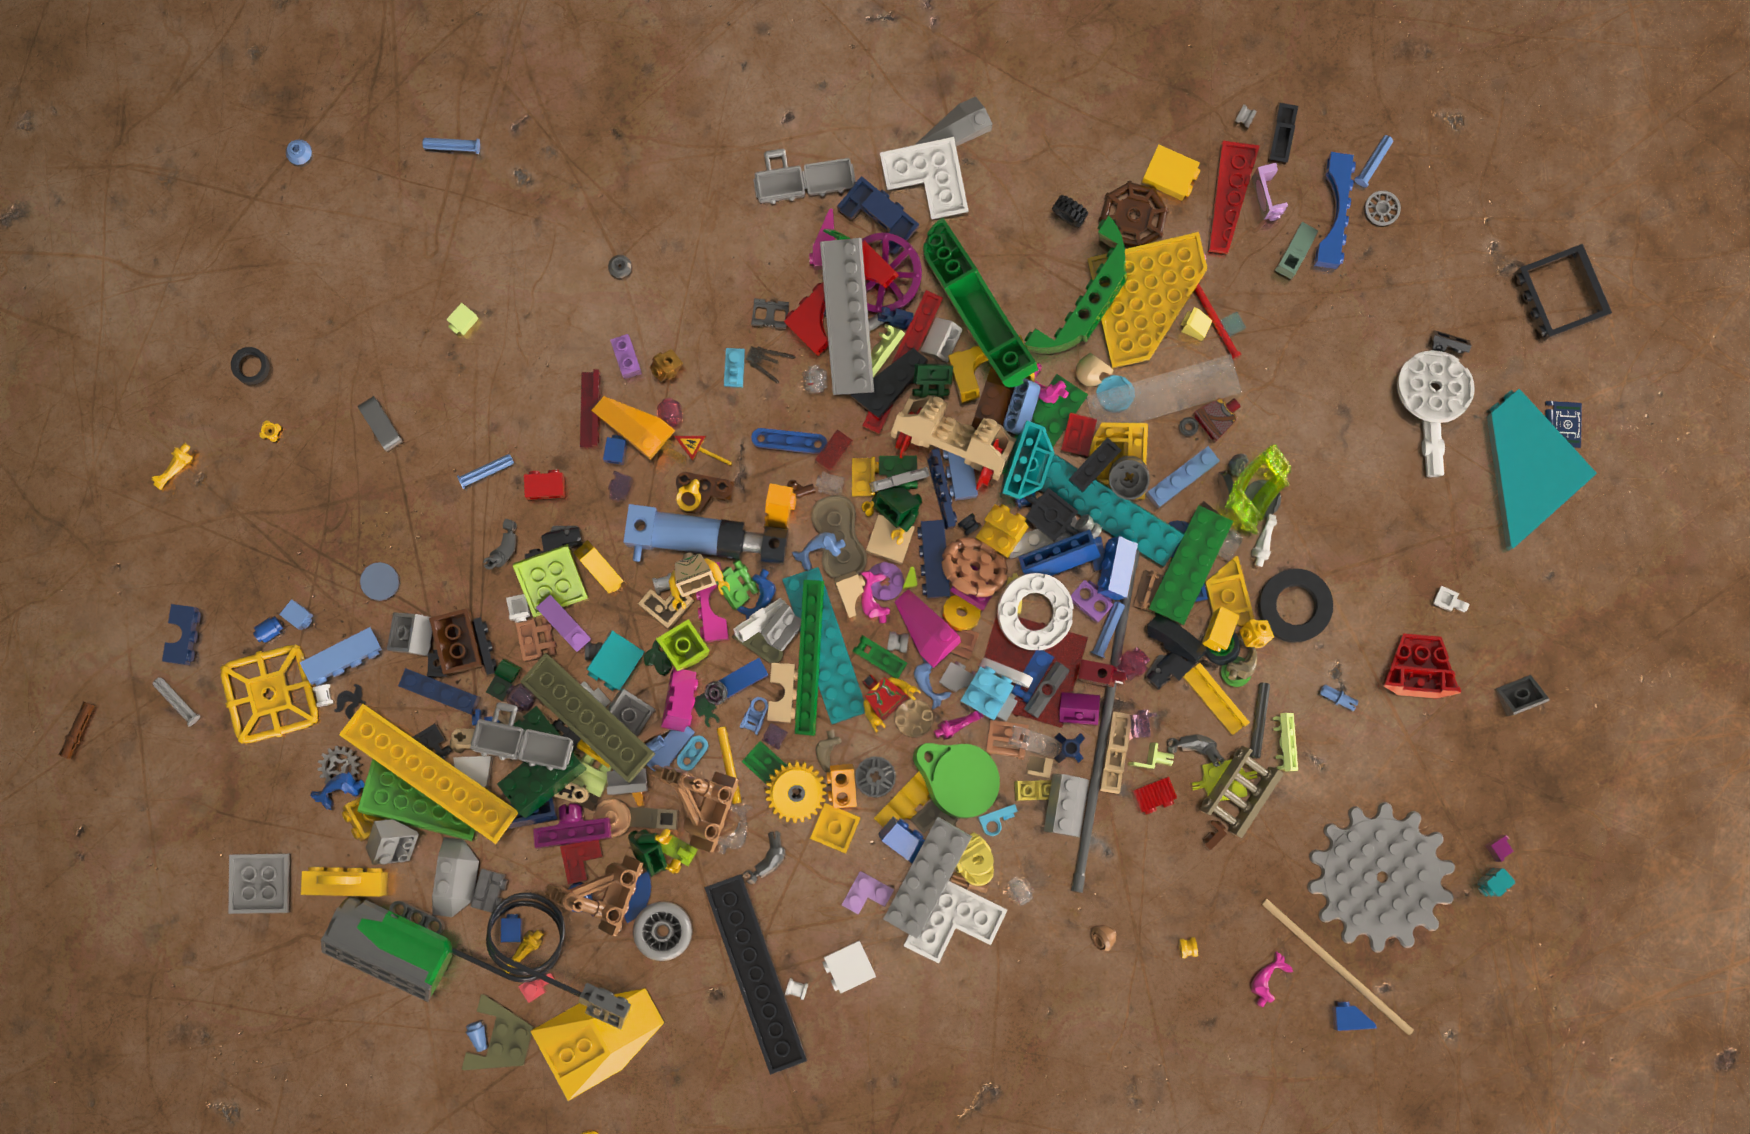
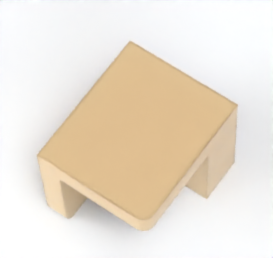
M1029 756L1026 774L1049 779L1054 759Z

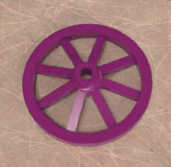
M875 233L862 239V242L865 240L868 244L883 240L882 258L887 263H889V241L896 242L905 249L890 264L893 269L908 255L911 257L914 273L897 272L899 275L897 278L913 279L907 293L904 295L893 281L889 286L899 298L897 302L882 306L885 288L879 285L876 305L867 303V310L881 313L882 307H887L891 311H894L896 308L900 309L912 300L920 286L922 268L919 256L909 242L897 235ZM873 281L868 282L865 285L866 292L878 283Z

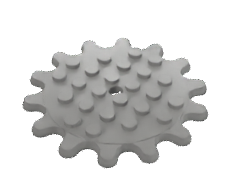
M1382 802L1378 806L1377 814L1372 818L1366 817L1361 808L1357 806L1350 808L1348 812L1350 818L1349 826L1341 829L1333 823L1327 824L1324 827V834L1330 840L1329 848L1323 851L1315 849L1309 854L1310 861L1320 866L1322 870L1321 876L1318 879L1311 880L1307 885L1310 893L1322 894L1326 898V906L1319 912L1320 920L1325 923L1334 919L1341 920L1344 924L1341 938L1345 943L1354 942L1356 937L1361 934L1367 935L1370 939V948L1377 953L1384 950L1385 942L1389 937H1396L1404 948H1411L1415 942L1413 936L1415 927L1423 926L1429 931L1438 929L1439 921L1433 914L1434 906L1437 904H1451L1454 899L1452 892L1442 887L1441 879L1443 876L1454 872L1455 864L1451 860H1440L1436 856V849L1444 841L1443 835L1439 832H1433L1429 835L1421 834L1419 831L1421 815L1416 811L1409 812L1403 820L1395 819L1392 813V806L1388 802ZM1381 871L1387 875V879L1383 883L1377 880V875Z

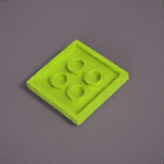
M568 544L513 563V568L533 618L542 615L536 607L549 595L561 607L588 599Z

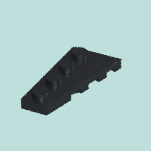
M912 348L873 377L874 392L853 393L850 396L877 418L881 419L913 381L915 364H927L928 359Z

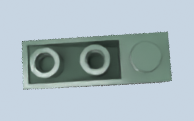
M1302 222L1275 271L1292 279L1304 260L1318 230Z

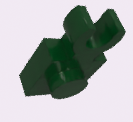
M705 693L695 697L694 708L699 717L705 715L706 726L708 728L711 727L709 724L710 718H715L716 722L719 723V717L712 712L717 708L706 699Z

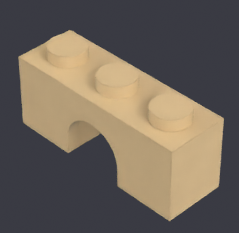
M771 664L770 683L783 686L785 695L780 701H769L768 722L791 723V719H795L796 708L792 707V701L797 698V688H794V680L798 681V669H795V664Z

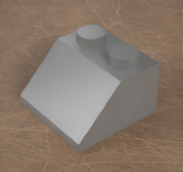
M393 612L387 650L428 656L432 636L429 620L431 617Z

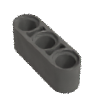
M375 396L358 405L360 412L386 452L403 442Z
M395 901L390 905L389 911L397 914L395 911L398 904L403 905L404 912L399 916L414 922L413 915L416 912L420 913L422 916L421 922L416 924L431 930L430 925L433 921L438 922L439 929L436 931L438 934H441L445 929V923L441 918L406 901Z

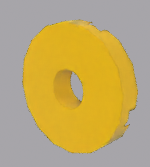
M957 595L947 599L942 609L944 621L956 631L973 629L981 616L979 608ZM964 610L966 616H959L956 611Z

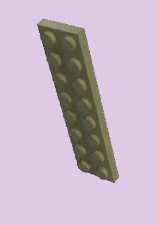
M545 653L521 679L520 682L628 783L636 777L655 755L643 741L549 654Z

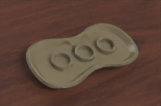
M832 495L818 500L811 511L812 523L819 534L824 532L834 533L837 542L844 540L846 544L845 547L840 549L841 553L838 556H833L829 550L823 548L822 564L826 573L833 578L853 571L860 574L867 563L866 551L855 533V507L847 497L841 495Z

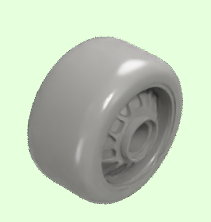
M667 901L655 902L646 906L637 915L633 925V938L637 948L643 955L656 961H668L681 955L689 946L693 933L692 923L686 911L679 905ZM661 925L667 926L669 930L667 936L659 935L658 928Z

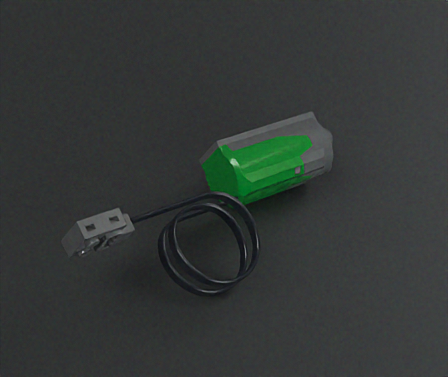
M517 893L501 901L489 918L486 935L487 951L491 959L500 968L516 975L533 976L518 977L508 974L453 948L448 938L367 900L361 901L353 896H348L336 909L321 939L322 953L426 1002H429L449 965L452 954H455L514 982L526 983L541 979L580 997L578 1003L587 1006L586 1014L620 1030L628 1017L631 1007L627 999L620 996L615 997L612 992L604 988H597L586 983L583 991L580 992L545 975L553 968L561 954L565 935V923L562 913L552 901L534 893ZM527 898V899H534V900L540 901V902L546 904L547 906H549L551 909H549L548 907H546V906H544V905H542V904H540V903H537V902H534V901H527V900L515 901V902H512V903H510V904H508V903L511 902V901L517 900V899ZM515 907H534L547 913L555 921L559 930L560 941L557 949L545 963L533 969L503 955L495 947L491 938V930L496 920L503 913Z

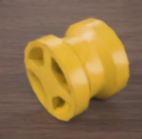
M1195 937L1189 940L1179 939L1181 958H1186L1190 955L1193 957L1198 956Z

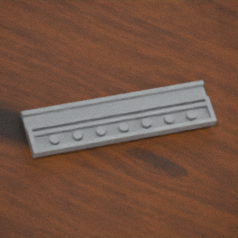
M862 238L821 241L833 395L874 392Z

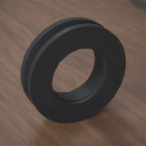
M1288 569L1276 574L1265 583L1258 598V613L1260 620L1268 621L1274 637L1282 641L1298 643L1314 638L1327 627L1333 613V598L1327 584L1315 573L1305 569ZM1298 586L1305 589L1314 601L1312 617L1302 625H1292L1285 622L1277 611L1276 602L1278 596L1288 587Z

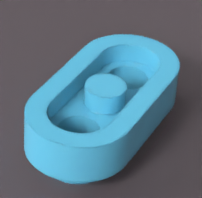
M703 736L692 737L677 757V764L682 770H692L707 751L708 742ZM697 742L702 743L701 749L695 748ZM686 757L691 760L688 765H685L683 762Z

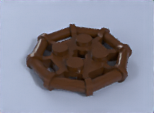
M1127 181L1121 187L1105 194V202L1099 222L1103 219L1106 220L1110 216L1112 220L1116 221L1121 235L1123 232L1135 235V240L1122 237L1124 245L1136 247L1148 244L1157 238H1162L1169 208H1166L1155 187L1152 188ZM1127 191L1129 193V196L1125 199L1119 200L1116 198ZM1133 191L1145 193L1147 195L1146 197L1134 195ZM1150 197L1153 199L1158 209H1153V207L1150 206V202L1148 201ZM1112 203L1117 205L1115 215H1109ZM1135 210L1139 218L1132 219L1129 213ZM1159 215L1157 226L1155 227L1152 225L1153 216ZM1149 229L1153 232L1140 239V233H1143L1145 230Z

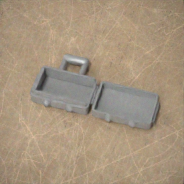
M785 149L766 151L764 157L767 170L756 172L755 179H753L756 198H758L759 203L770 202L771 204H775L776 201L788 199L793 201L795 198L804 197L806 188L810 196H824L826 193H843L845 190H851L854 183H856L853 164H851L849 158L804 165V171H802L800 166L788 167ZM782 156L783 168L771 170L770 158Z
M498 702L492 722L482 719L477 721L470 749L481 753L482 756L489 754L498 756L500 760H505V758L519 759L522 762L529 763L530 766H535V764L546 766L548 770H553V768L565 770L569 764L573 750V740L568 737L530 729L525 731L520 727L513 726L518 707L515 705ZM500 710L511 712L508 725L497 723Z

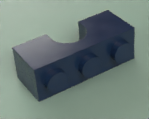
M171 604L168 623L178 625L182 630V636L175 643L165 642L162 662L188 666L193 662L195 655L193 644L197 641L198 636L196 625L200 622L201 618L198 608Z

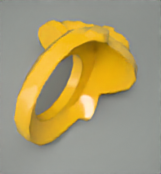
M694 479L690 484L683 485L678 489L676 501L681 509L693 511L699 506L701 501L699 480ZM690 492L695 496L694 505L688 506L682 501L683 493Z

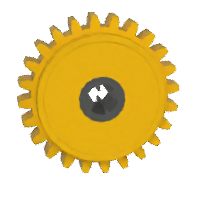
M798 760L795 761L794 765L788 761V766L784 767L783 764H780L781 770L775 768L776 774L769 775L771 782L766 781V785L769 788L765 789V793L769 795L765 799L766 801H771L768 806L769 808L774 807L772 810L773 814L779 812L778 817L780 819L785 816L786 822L790 818H792L794 823H796L797 818L804 822L805 816L811 819V813L817 815L816 808L822 809L820 802H825V798L822 795L827 794L826 790L822 788L826 787V784L824 782L821 783L824 779L822 775L817 777L819 774L817 769L812 771L813 765H809L807 768L804 761L802 765H799ZM794 788H796V790L798 789V795H796L795 793L793 795L792 790Z

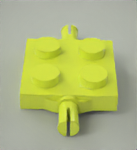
M1232 759L1225 760L1223 764L1218 762L1220 766L1217 767L1213 763L1203 764V781L1191 782V785L1194 786L1192 789L1204 788L1207 796H1209ZM1241 768L1238 772L1248 780L1258 778L1257 775H1254L1257 774L1256 771L1245 773L1243 768ZM1234 779L1228 789L1238 797L1248 796L1246 787ZM1223 795V797H1222V799H1221L1220 801L1229 800V799Z

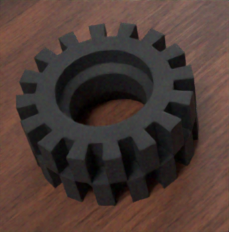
M1060 195L1052 207L1055 215L1075 227H1080L1088 215V211L1083 205L1078 204L1077 201L1068 198L1066 195Z

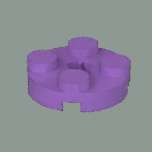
M882 562L874 565L869 570L873 575L883 573L890 579L888 581L890 582L889 586H881L879 583L881 581L872 584L871 590L875 599L892 600L901 593L904 578L901 570L896 565Z

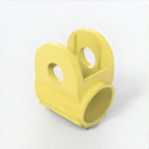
M973 832L970 834L972 838L955 870L957 873H961L968 883L981 886L987 884L992 879L994 860L989 845L981 836Z

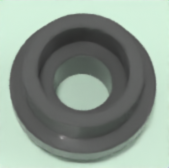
M1186 417L1180 422L1179 430L1185 436H1193L1198 431V423L1194 418ZM1190 424L1192 426V429L1187 430L1185 428V425Z

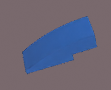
M757 658L719 681L726 686L728 691L726 699L769 675L760 658Z

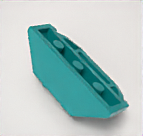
M1030 421L1025 422L1016 439L1003 476V494L1020 500L1043 488L1054 455V450L1045 427Z

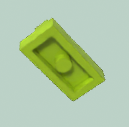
M669 834V836H673L670 842L666 845L660 843L663 853L689 866L698 849Z

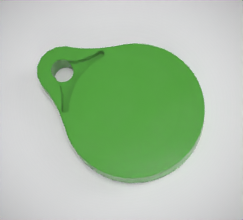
M925 743L919 745L914 750V764L925 780L932 801L943 813L955 818H970L984 813L993 805L999 792L1000 777L995 762L983 749L971 744L938 745ZM925 752H928L931 756L928 763L924 758Z

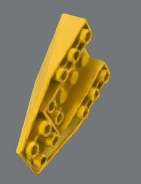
M646 988L613 994L615 997L620 996L627 999L628 1003L631 1004L628 1017L621 1030L586 1014L587 1006L579 1003L530 1031L568 1101L622 1070L664 1024Z

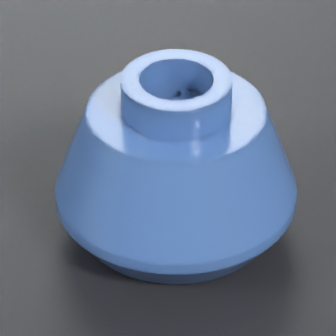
M301 139L293 140L286 148L287 159L296 165L306 163L312 154L310 145Z

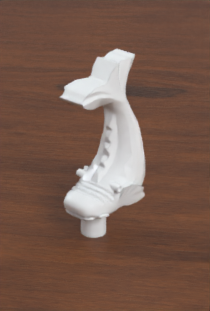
M1268 514L1265 527L1255 548L1253 547L1251 555L1257 557L1255 562L1257 566L1262 567L1264 560H1268L1271 554V534L1278 521L1276 520V515Z

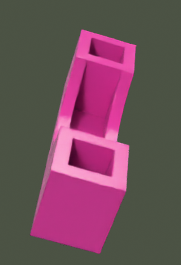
M715 562V563H717V565L719 566V568H720V570H721V564H720V562ZM718 585L696 592L697 600H701L698 616L699 619H703L700 635L701 638H705V642L729 640L727 620L715 615L710 608V595Z

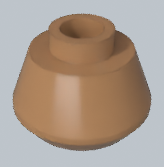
M1105 925L1093 928L1091 938L1099 950L1109 951L1116 942L1117 935L1112 927Z

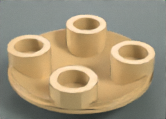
M908 699L897 708L895 723L899 731L904 735L919 737L930 730L933 724V712L926 702L920 699Z

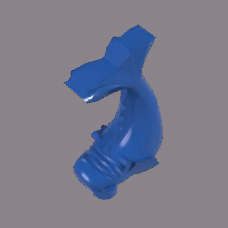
M762 569L759 575L755 574L752 577L760 589L756 606L752 609L740 606L737 609L740 613L746 614V619H749V616L761 608H765L775 595V584L766 579L769 571Z
M349 772L347 774L341 773L330 779L322 791H312L310 796L315 802H322L327 810H331L333 801L328 796V793L340 789L345 794L349 792L352 796L357 797L361 792V788L365 785L362 780L356 782Z

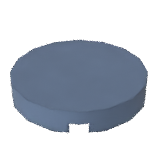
M382 562L373 563L366 567L360 578V585L364 594L370 599L377 601L391 598L397 592L400 583L399 575L395 569L389 564Z

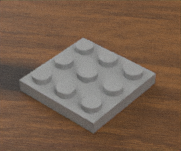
M290 854L229 855L228 914L289 913Z

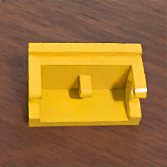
M1222 606L1213 612L1202 644L1217 652H1220L1221 648L1226 650L1231 641L1239 615Z

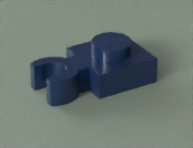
M882 307L881 313H878L877 317L880 322L888 321V325L906 330L913 320V313L897 308L891 311L887 307Z

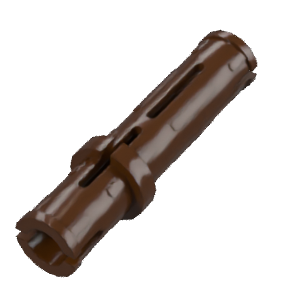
M83 701L71 730L65 736L66 740L58 754L59 756L71 759L74 749L81 741L79 739L95 708L94 705Z

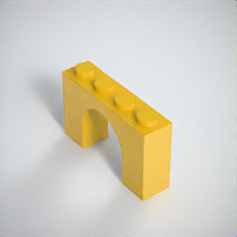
M974 346L969 350L956 351L948 355L949 364L953 365V378L961 402L980 398L979 386L974 373L980 364L988 361L981 348ZM1034 373L1025 379L1035 382Z

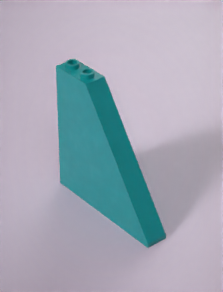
M1520 389L1515 392L1510 390L1503 397L1505 401L1501 404L1497 402L1489 409L1491 413L1487 416L1505 545L1508 551L1515 548L1597 474Z

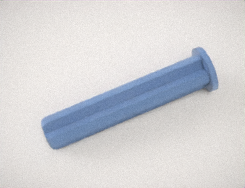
M1383 136L1360 175L1355 177L1354 180L1358 185L1368 187V181L1393 143L1390 136Z
M424 138L422 142L424 149L473 151L476 154L480 152V139Z
M508 454L462 476L457 475L462 488L465 489V486L512 465L514 461L511 455Z
M1117 601L1114 602L1095 648L1091 653L1105 658V651L1124 610V604Z

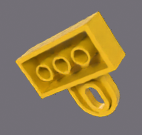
M308 867V871H302L301 895L387 896L388 872H382L383 868H367V872H363V868H347V871H343L344 868L328 867V870L324 871V867Z

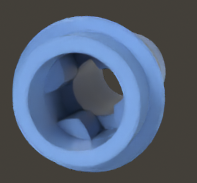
M481 1021L467 1025L466 1034L476 1048V1051L480 1052L487 1049L485 1027Z

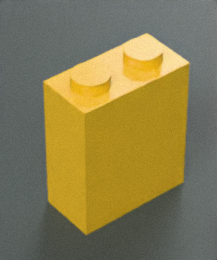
M1158 144L1141 183L1152 188L1155 187L1156 190L1183 201L1184 197H1189L1193 186L1190 185L1192 179L1196 180L1200 173V169H1198L1200 162Z

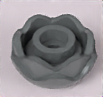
M624 255L612 257L608 263L609 273L619 279L629 275L631 272L630 259Z
M1236 454L1233 456L1228 465L1229 471L1233 476H1239V473L1245 470V464L1249 462L1247 455Z
M712 681L706 685L705 696L710 703L719 705L726 700L728 691L722 682Z

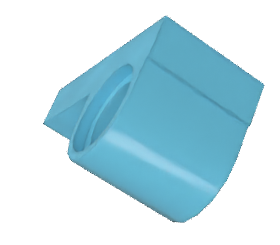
M1013 804L978 817L983 832L988 836L999 834L1002 828L999 818L1003 817L1004 820L1015 817L1014 812H1017L1016 805ZM990 821L997 824V830L993 833L989 832L986 827Z

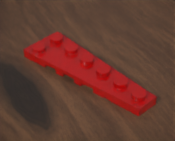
M1222 141L1209 252L1228 254L1260 145Z

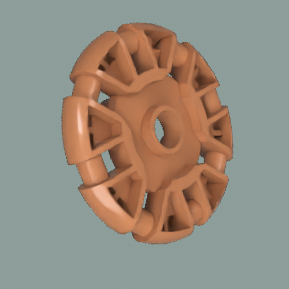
M975 537L959 538L955 543L951 542L943 552V572L946 578L951 580L952 585L962 593L967 595L973 594L975 597H988L993 595L995 591L999 592L1004 587L1008 578L1006 575L1008 567L1003 555H999L998 552L985 543L975 540ZM971 565L977 567L978 571L973 570Z

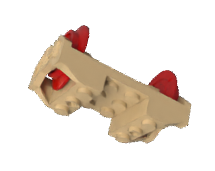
M932 396L925 398L909 397L902 412L898 413L891 431V437L898 438L895 448L900 450V459L904 457L910 443L926 448L933 445L965 458L964 463L976 470L981 471L983 468L976 490H979L982 485L988 486L991 479L998 481L1016 442V439L1011 437L1002 425L997 424L993 419L983 418L977 430H975L974 427L960 424L951 417H943L948 403L944 402L942 398Z

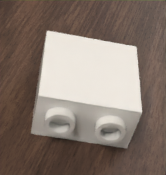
M860 940L825 956V961L822 962L826 972H831L834 978L831 980L835 991L839 990L840 993L876 977Z

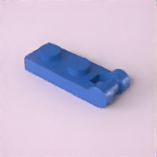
M1036 650L1023 673L1033 678L1028 691L1022 690V686L1016 684L1011 693L1021 697L1022 701L1028 703L1055 657L1043 650Z

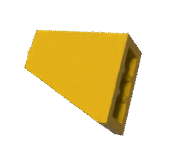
M588 540L573 552L608 593L615 592L621 587L623 580Z

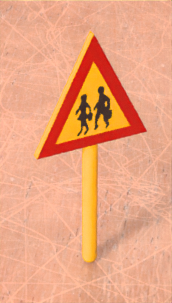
M674 436L692 461L699 450L728 465L732 464V462L701 448L706 436Z

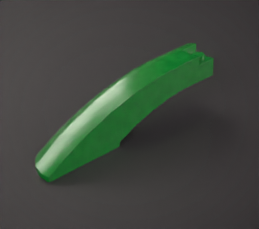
M941 218L927 233L928 237L923 246L926 261L1003 384L1007 387L1019 386L1023 384L1022 379L1039 370L1037 363L1007 319L977 267L945 219Z

